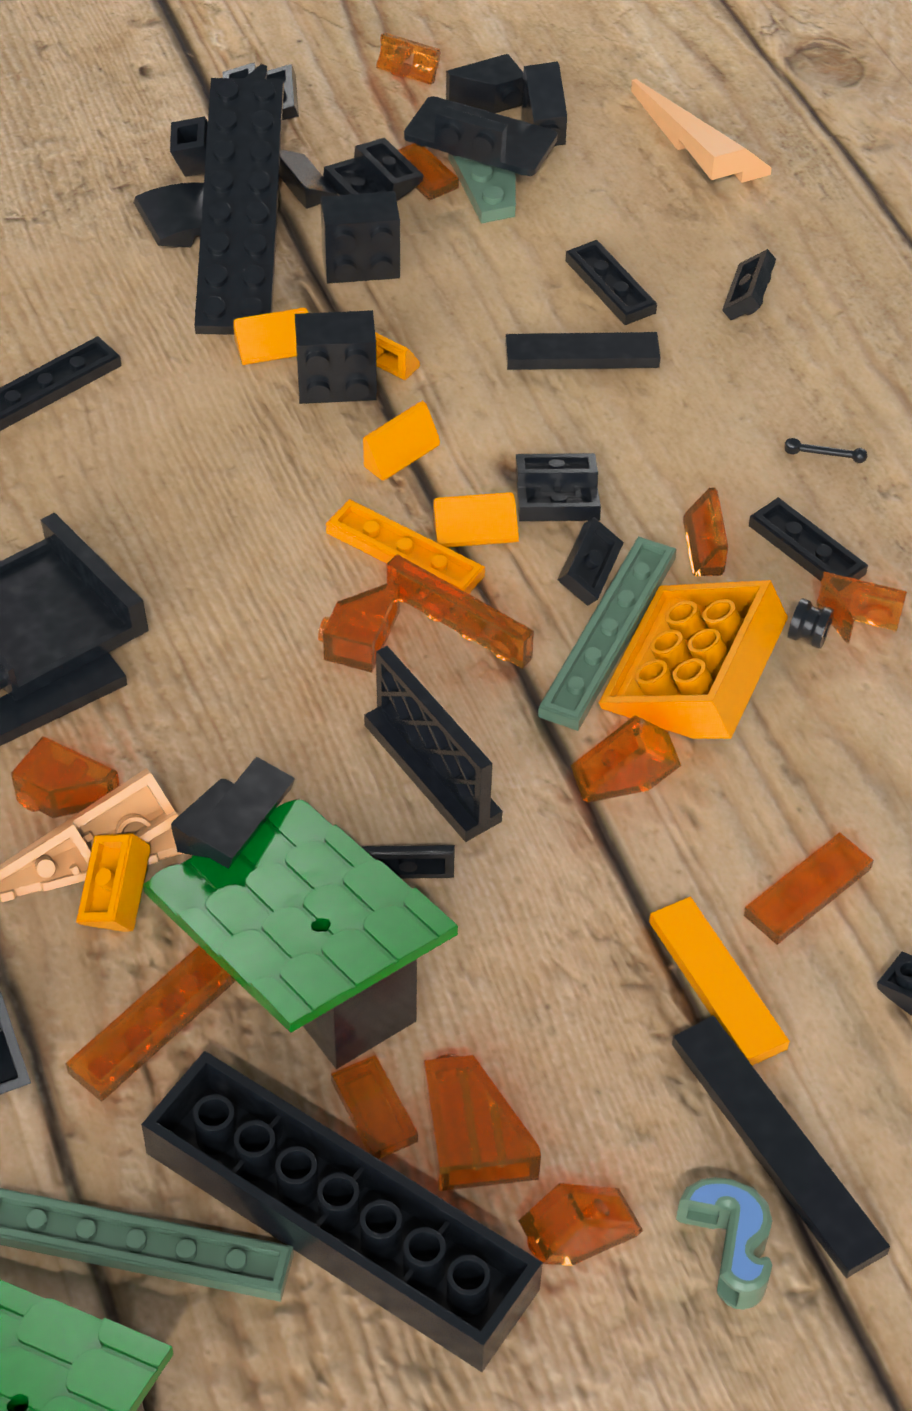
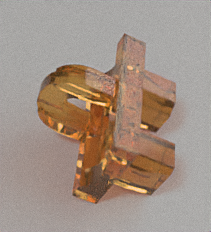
M389 33L381 34V49L376 68L391 72L392 75L400 78L407 77L430 85L435 82L441 55L440 49ZM411 53H414L412 65L404 63V61L411 57Z

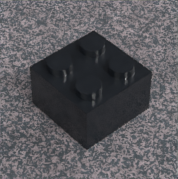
M395 191L320 196L322 255L327 284L400 278V217Z
M373 310L295 314L299 404L377 400L376 336Z

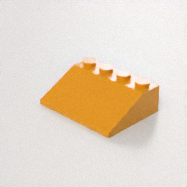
M771 580L659 586L598 702L601 709L692 739H731L788 619Z

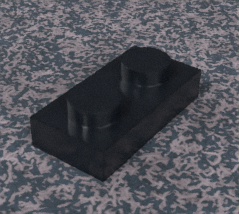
M768 249L739 263L722 309L730 320L744 314L751 315L763 304V297L771 280V274L776 262V258Z
M595 517L591 518L583 524L557 580L587 606L598 600L624 542Z

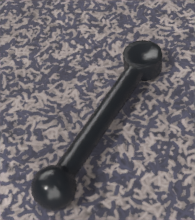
M789 438L785 442V451L793 455L802 451L852 458L856 463H863L868 457L867 451L863 448H857L852 451L802 444L796 438Z

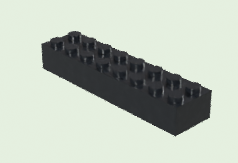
M206 1051L200 1055L141 1124L146 1153L284 1244L293 1246V1250L480 1372H483L540 1290L542 1261Z

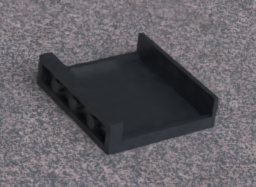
M55 512L40 519L44 540L0 561V690L4 689L15 702L149 631L143 600Z

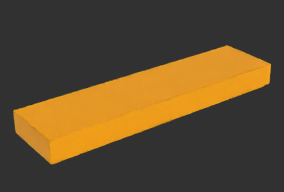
M351 499L326 522L327 534L461 602L485 577V566Z
M691 896L650 913V925L710 1015H714L752 1066L788 1050L789 1039Z

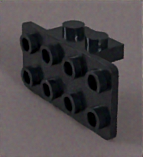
M435 96L426 99L404 130V139L408 142L526 176H533L537 173L557 142L558 135L555 130Z

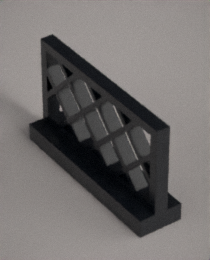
M388 646L377 650V708L364 714V726L465 842L501 823L503 811L491 798L493 763Z

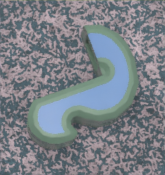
M705 1178L686 1187L679 1201L676 1220L680 1223L709 1229H726L717 1294L728 1306L735 1309L744 1310L756 1306L765 1295L772 1269L770 1258H760L764 1254L772 1225L768 1202L753 1187L727 1178Z

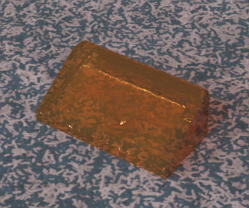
M713 487L708 488L683 516L690 565L694 576H721L725 572L728 542L718 490Z

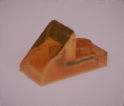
M824 572L816 606L820 609L825 606L835 609L832 626L846 643H850L855 621L897 631L907 591Z

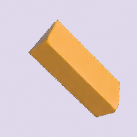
M303 307L235 319L233 321L234 340L242 365L297 356L295 314L309 313L308 309Z
M375 332L376 366L403 380L409 378L420 367V361L410 349Z
M423 400L363 437L364 467L380 480H387L440 445L435 424L428 406Z
M512 492L439 497L433 500V522L436 541L445 547L519 542L516 503Z
M133 833L94 836L76 923L122 932L134 930L150 854L148 843Z

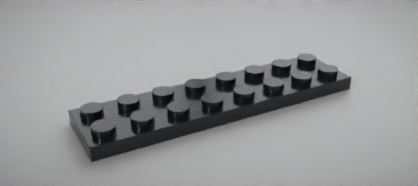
M211 78L194 323L196 334L234 335L233 321L235 319L272 313L284 98L283 79Z

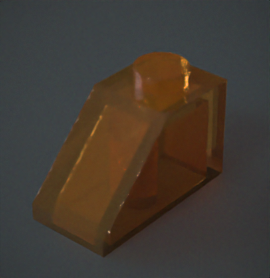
M389 582L337 601L331 616L323 618L318 632V640L323 642L325 661L373 672L376 665V651L384 647L400 612L399 583Z
M634 715L570 766L582 799L589 803L649 791L682 765L669 732Z
M44 736L39 739L11 772L17 801L29 811H40L52 818L79 813L120 786L116 770Z
M559 1183L518 1220L527 1236V1245L532 1254L542 1261L543 1264L573 1266L631 1240L644 1231L619 1188Z

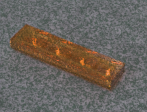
M398 554L387 563V592L392 594L395 599L400 602H406L420 610L431 620L443 623L457 631L463 638L478 643L504 661H509L523 669L532 660L534 631Z
M198 946L65 1063L68 1074L102 1102L236 980L207 952Z

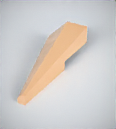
M632 80L631 92L677 150L686 148L711 180L734 174L743 183L771 175L772 168L749 150L639 80Z
M145 768L0 864V902L13 900L17 896L41 890L48 891L85 881L95 835L133 833L150 846L147 865L184 854L177 852L171 829V823L178 817V814L171 806L151 772Z

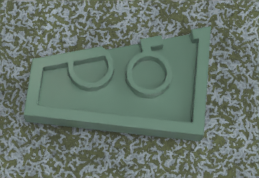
M448 153V159L481 224L515 217V172L485 165L464 157L453 156Z

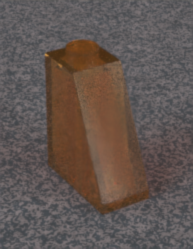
M444 1054L435 1059L424 1060V1091L439 1191L539 1180L541 1163L539 1145L475 1056Z

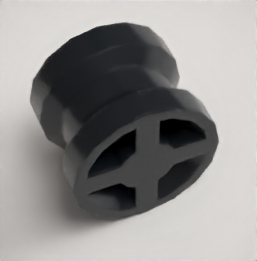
M801 598L790 623L788 638L794 640L804 638L809 640L812 646L822 648L829 633L835 609L827 606L820 609L814 607L810 600Z

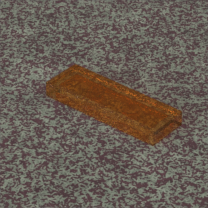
M839 832L745 906L743 916L778 945L869 872L874 860Z

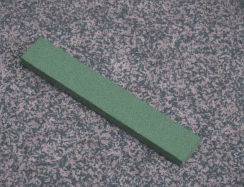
M638 536L541 702L538 710L539 718L579 731L648 609L657 589L661 586L674 563L676 548Z
M0 1188V1245L280 1302L282 1300L294 1256L293 1246Z

